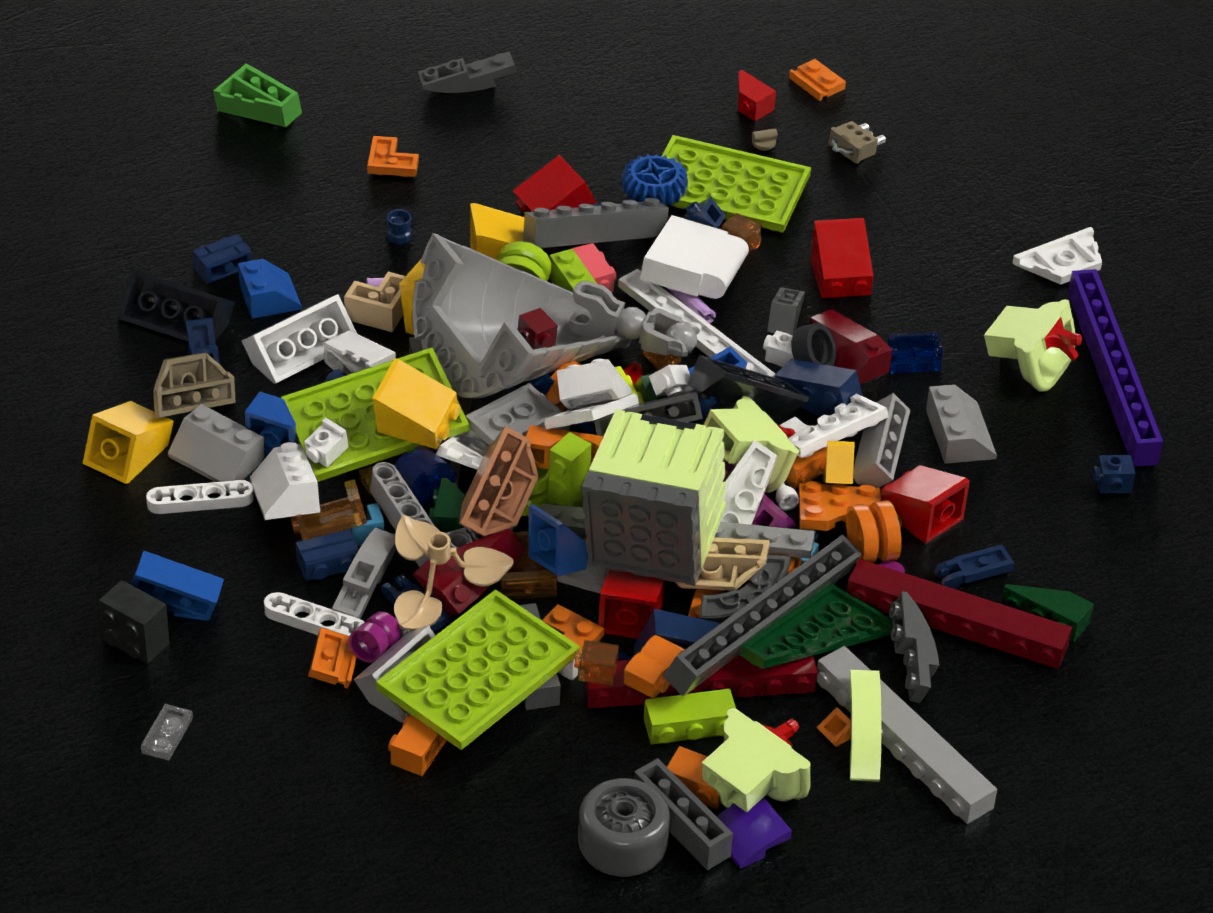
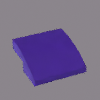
M764 797L748 812L733 804L717 816L733 833L730 858L739 869L765 858L767 849L791 839L792 830Z

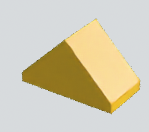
M827 441L823 472L824 483L853 484L854 442Z

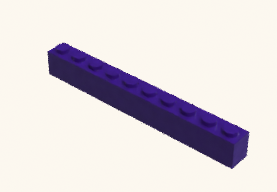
M1097 269L1074 270L1071 273L1068 296L1128 455H1131L1133 466L1158 465L1163 440Z

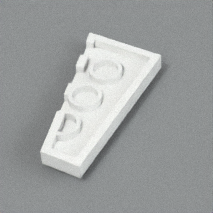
M855 394L850 397L851 403L848 405L841 403L835 407L834 414L831 416H821L817 419L818 424L816 426H806L788 439L799 450L797 456L801 458L809 457L815 451L827 447V441H839L845 437L856 435L858 431L864 428L876 426L880 421L888 418L887 408Z
M755 440L725 481L726 496L724 501H726V509L721 522L749 525L753 523L778 458L775 453Z

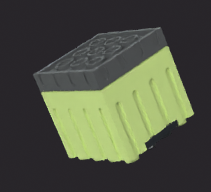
M616 409L582 484V493L584 494L583 511L585 514L584 525L585 533H587V564L695 586L726 509V501H724L726 490L725 482L723 481L725 477V462H722L724 458V442H722L724 429L634 412L625 413L623 410Z

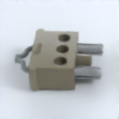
M850 121L836 128L832 127L828 143L832 146L833 151L840 152L854 163H859V161L875 155L877 145L885 143L886 138L883 135L874 137L873 133L869 131L867 123L858 126L853 121Z

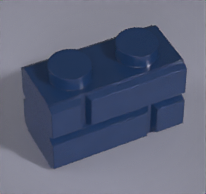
M238 234L222 238L217 242L201 246L192 251L193 268L206 284H210L239 273L238 263L252 260L251 249Z
M350 529L296 542V559L305 581L321 580L330 575L347 573L359 551Z

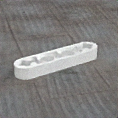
M235 480L156 487L149 490L146 499L150 512L166 514L248 506L253 502L254 491L253 485L250 482ZM218 493L221 495L218 498L207 497L209 494ZM186 495L193 497L189 501H183L180 498Z
M271 593L264 600L265 615L268 618L318 635L322 627L347 635L349 639L350 634L364 623L359 618L284 593ZM299 612H307L310 614L308 617L298 618L297 616H295ZM325 620L335 622L334 625L329 627L321 625Z

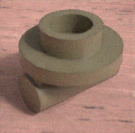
M776 128L752 132L753 146L762 151L775 147L778 136Z

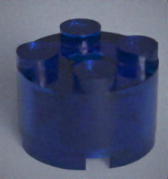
M416 446L414 447L416 451L410 455L407 452L404 453L394 466L422 508H435V505H433L435 488L439 489L442 478H447L454 483L457 479V474L430 447Z

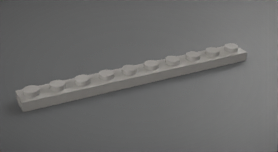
M542 503L541 510L565 524L575 534L587 535L584 525L585 514L582 507ZM720 522L714 538L770 540L768 551L770 555L810 559L815 531Z

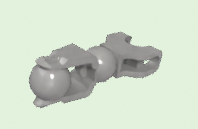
M581 281L574 287L573 299L575 303L587 309L575 311L570 317L569 328L575 334L594 339L605 334L615 336L618 331L626 339L635 340L639 338L643 351L662 355L688 356V353L697 344V334H699L700 329L693 324L683 321L679 316L661 308H655L652 312L649 311L647 316L637 307L624 309L625 302L617 300L605 286L589 281Z

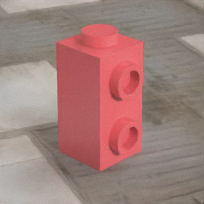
M594 243L572 248L597 284L605 286L612 293L614 281H616V272L606 262L603 252H599Z

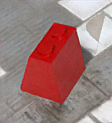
M560 155L513 190L518 199L515 203L523 213L526 211L534 212L536 208L556 210L558 206L578 208L580 204L593 205L597 203L586 182Z
M864 218L814 221L810 260L821 297L834 298L871 295L873 270Z
M919 465L915 469L905 472L902 477L894 482L886 484L881 491V501H890L894 505L897 515L902 519V526L926 544L964 519L970 480Z
M609 570L601 588L598 625L604 628V633L638 639L654 609L661 610L666 580L635 575L625 571Z

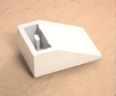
M595 359L591 363L584 365H569L565 369L557 371L560 401L568 410L620 399L632 393V389L608 359Z

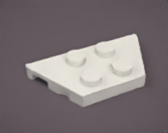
M1092 227L1016 254L1013 258V264L1061 285L1070 281L1071 273L1074 270H1101L1102 259L1098 253L1097 242H1094V230Z
M470 428V431L453 436L441 444L436 455L478 470L490 445Z

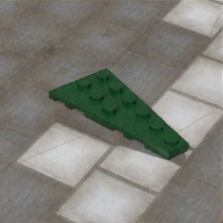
M830 584L743 644L739 655L747 659L751 664L764 669L836 650L843 646L848 647L891 635L893 623L891 618L835 585Z

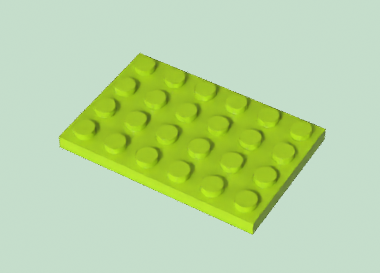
M675 135L671 137L661 156L667 155L668 159L675 158L676 162L682 163V167L686 169L688 186L686 187L684 197H680L679 202H673L672 206L686 209L695 201L700 203L712 197L726 215L724 219L778 232H784L811 172V167Z
M433 347L398 358L453 390ZM393 360L281 397V399H284L296 423V437L305 454L304 441L322 425V420L325 417L346 430L349 447L328 468L319 462H313L306 455L317 482L423 447L420 444L377 432L372 398ZM461 406L458 418L450 424L447 438L470 431L469 423Z
M495 589L377 680L376 690L462 750L580 655V646Z

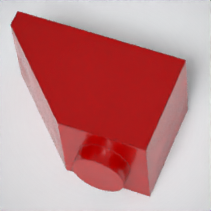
M741 70L738 75L737 87L738 111L753 121H757L775 109L776 91Z

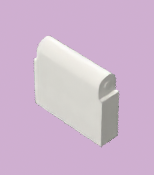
M672 215L644 257L640 280L697 297L702 295L717 299L726 292L746 258L749 248L742 238L729 235L727 231Z

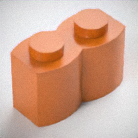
M654 635L647 641L641 652L637 653L624 669V684L651 698H655L660 692L664 693L670 683L663 675L676 656L685 649Z

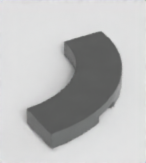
M768 555L766 564L754 574L746 586L739 590L736 589L718 595H702L700 619L716 623H722L788 575L790 556Z

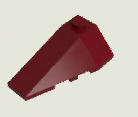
M832 309L810 318L811 324L820 323L826 326L834 338L836 359L833 366L857 370L859 384L889 373L892 349L876 333Z
M510 528L456 548L457 554L462 561H464V553L475 547H486L500 551L511 557L513 563L526 551V548ZM452 556L445 564H436L430 597L441 601L442 609L450 617L460 614L489 587L477 586L468 582L464 577L465 568L459 567ZM430 559L412 573L425 591L427 590Z

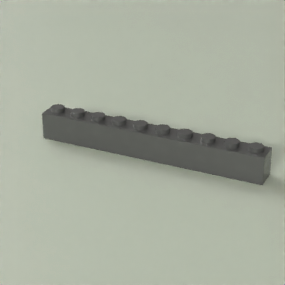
M840 536L677 655L663 677L682 696H685L736 658L743 644L830 584H835L847 575L862 553L845 536Z

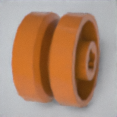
M888 500L873 502L870 508L865 504L849 506L845 516L846 536L862 553L859 559L872 563L876 561L877 557L883 562L897 560L901 553V531L897 513L892 503Z

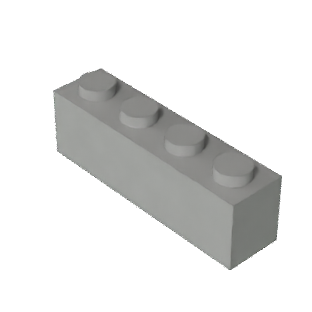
M894 393L876 402L887 408L888 418L880 421L876 426L867 427L863 430L853 468V478L858 485H871L875 488H880L894 479L910 414V409Z

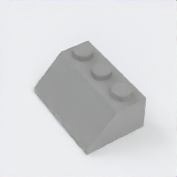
M956 385L929 387L926 411L944 463L996 459L997 455L977 401Z
M200 404L183 419L168 451V457L214 482L243 480L265 459L264 437Z
M429 625L410 630L354 679L370 704L399 722H404L406 716L410 713L377 691L376 681L435 636Z

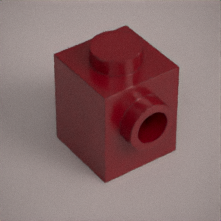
M541 308L519 315L517 330L533 350L544 347L550 348L556 345L558 325Z

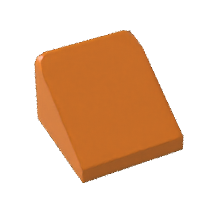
M837 707L816 727L836 747L851 739V720Z

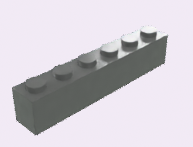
M646 198L644 202L624 200L622 204L602 202L600 206L580 204L578 208L558 206L556 210L536 208L534 212H525L523 242L532 243L540 248L658 237L668 222L669 207L660 203L659 199Z

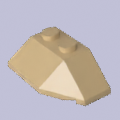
M714 538L696 585H686V583L681 582L676 584L679 588L736 590L766 564L770 540Z

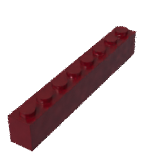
M862 559L858 560L848 580L847 593L876 610L889 614L891 603L896 601L900 593L904 591L917 604L929 627L1059 669L1069 646L1071 626Z
M738 655L687 694L729 688L733 698L815 692L817 669L813 656L761 669ZM630 660L584 663L583 683L588 708L645 704V699H651V697L624 684V669ZM670 684L664 693L660 692L655 698L681 694Z

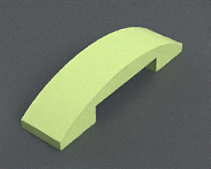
M850 670V781L879 782L881 768L879 671Z

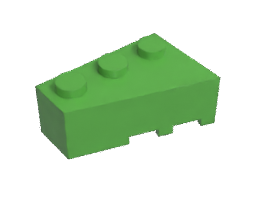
M248 64L242 66L213 90L217 110L220 112L287 127L302 114L299 96L296 91Z

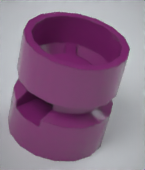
M386 612L374 613L365 623L361 624L350 634V649L358 659L369 663L374 662L400 640L402 634L401 627L392 615Z

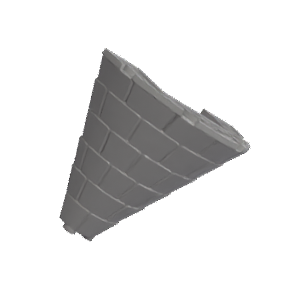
M432 234L421 259V263L425 264L422 280L415 282L413 296L415 339L421 341L423 350L433 347L453 391L459 397L472 399L487 397L501 390L556 371L566 363L574 361L579 363L593 356L602 355L618 348H627L630 345L632 339L624 338L618 331L615 336L605 334L594 339L573 333L569 328L570 317L575 311L587 310L575 303L573 292L525 271L517 270L464 245L461 246L438 234ZM541 308L558 325L556 345L550 348L544 347L533 350L517 330L518 319L521 314Z

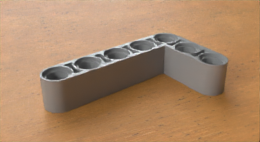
M386 462L376 464L372 471L370 492L395 531L402 515L434 526L396 467ZM466 527L446 533L450 537L451 548H457L484 538ZM424 554L422 558L415 561L421 567L429 560V557Z

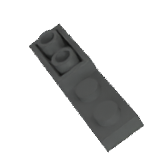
M509 51L466 65L463 58L451 60L448 63L418 71L425 90L443 93H462L495 87L494 79L516 73V68Z
M902 591L897 600L891 603L889 609V617L892 618L893 623L891 640L894 641L895 653L904 654L903 664L907 668L905 687L908 689L909 701L920 703L931 688L930 679L939 667V659L934 638L922 612L907 592Z

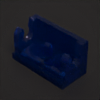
M939 332L888 335L887 345L892 349L890 373L941 370L943 347L939 346Z

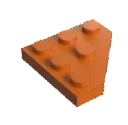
M815 481L799 483L800 529L828 531L833 529L836 522L841 520L845 522L846 511L849 506L865 504L870 508L873 502L881 501L880 488H875L871 485L856 487L839 483L825 485Z

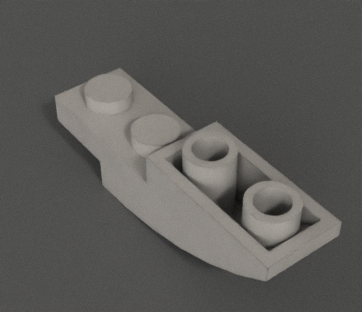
M378 528L373 529L353 559L343 579V587L332 610L361 619L377 583L380 584L396 551L395 534Z

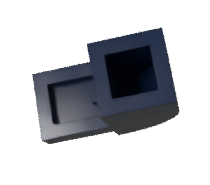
M212 318L185 321L189 355L207 353L220 364Z

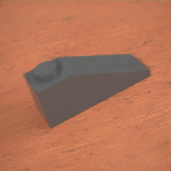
M780 287L771 303L767 332H771L774 335L777 330L793 336L805 291Z

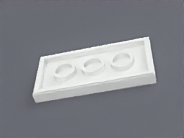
M630 394L620 399L567 410L545 418L546 429L593 421L614 413L616 409L623 410L639 404L637 394Z

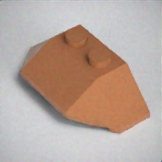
M507 426L502 428L485 453L463 500L459 520L460 525L483 537L517 526L538 480L537 468L530 448L529 438Z

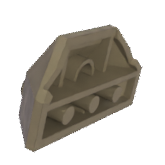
M207 353L170 358L163 361L153 390L155 417L160 418L190 412L200 404L211 408L236 403L234 376L226 372Z

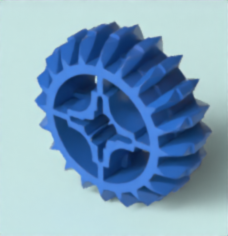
M657 153L655 156L646 154L645 157L637 156L636 160L631 159L630 163L625 165L621 180L623 193L627 194L628 199L644 202L646 198H656L660 200V203L672 206L673 202H679L680 197H684L686 187L688 186L686 169L682 167V163L676 162L675 158L668 159L667 155L663 157L658 156Z

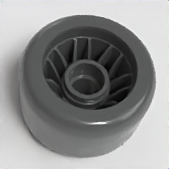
M628 778L608 780L591 789L581 803L578 823L579 848L587 862L595 869L617 877L636 876L654 868L663 858L668 845L670 814L665 799L649 784Z

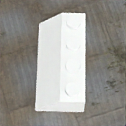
M337 294L242 340V343L252 364L275 384L323 360L324 342L349 330L356 334L357 332Z
M288 442L282 444L281 447L273 448L250 476V482L253 485V490L264 519L269 520L320 512L317 480L301 445Z

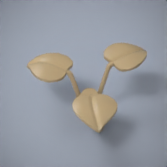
M402 515L395 534V544L398 553L410 561L419 560L425 554L430 559V570L425 595L420 591L410 590L402 593L396 599L394 614L399 626L406 630H415L428 625L430 627L440 618L442 603L439 599L430 597L436 564L443 565L452 556L459 567L465 568L464 577L468 582L477 586H489L499 581L513 565V559L494 549L475 547L464 553V561H462L457 554L456 548H451L450 537L446 533L440 532L429 523Z

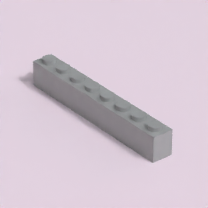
M843 646L818 660L816 680L823 689H826L836 699L839 705L844 706L851 713L850 670L870 669ZM880 680L881 742L892 752L893 756L897 760L902 761L916 778L924 782L931 792L946 803L953 814L959 816L966 824L992 810L995 804L997 788Z

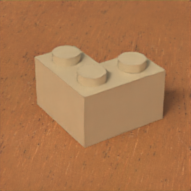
M387 272L379 287L354 281L344 296L345 309L350 320L393 332L403 316L399 283L406 276Z

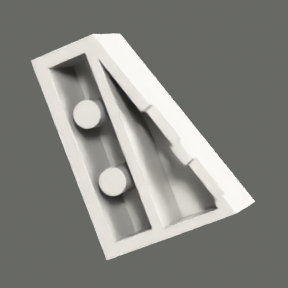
M350 330L324 342V362L331 369H340L347 375L392 361L394 358L396 359L394 351Z

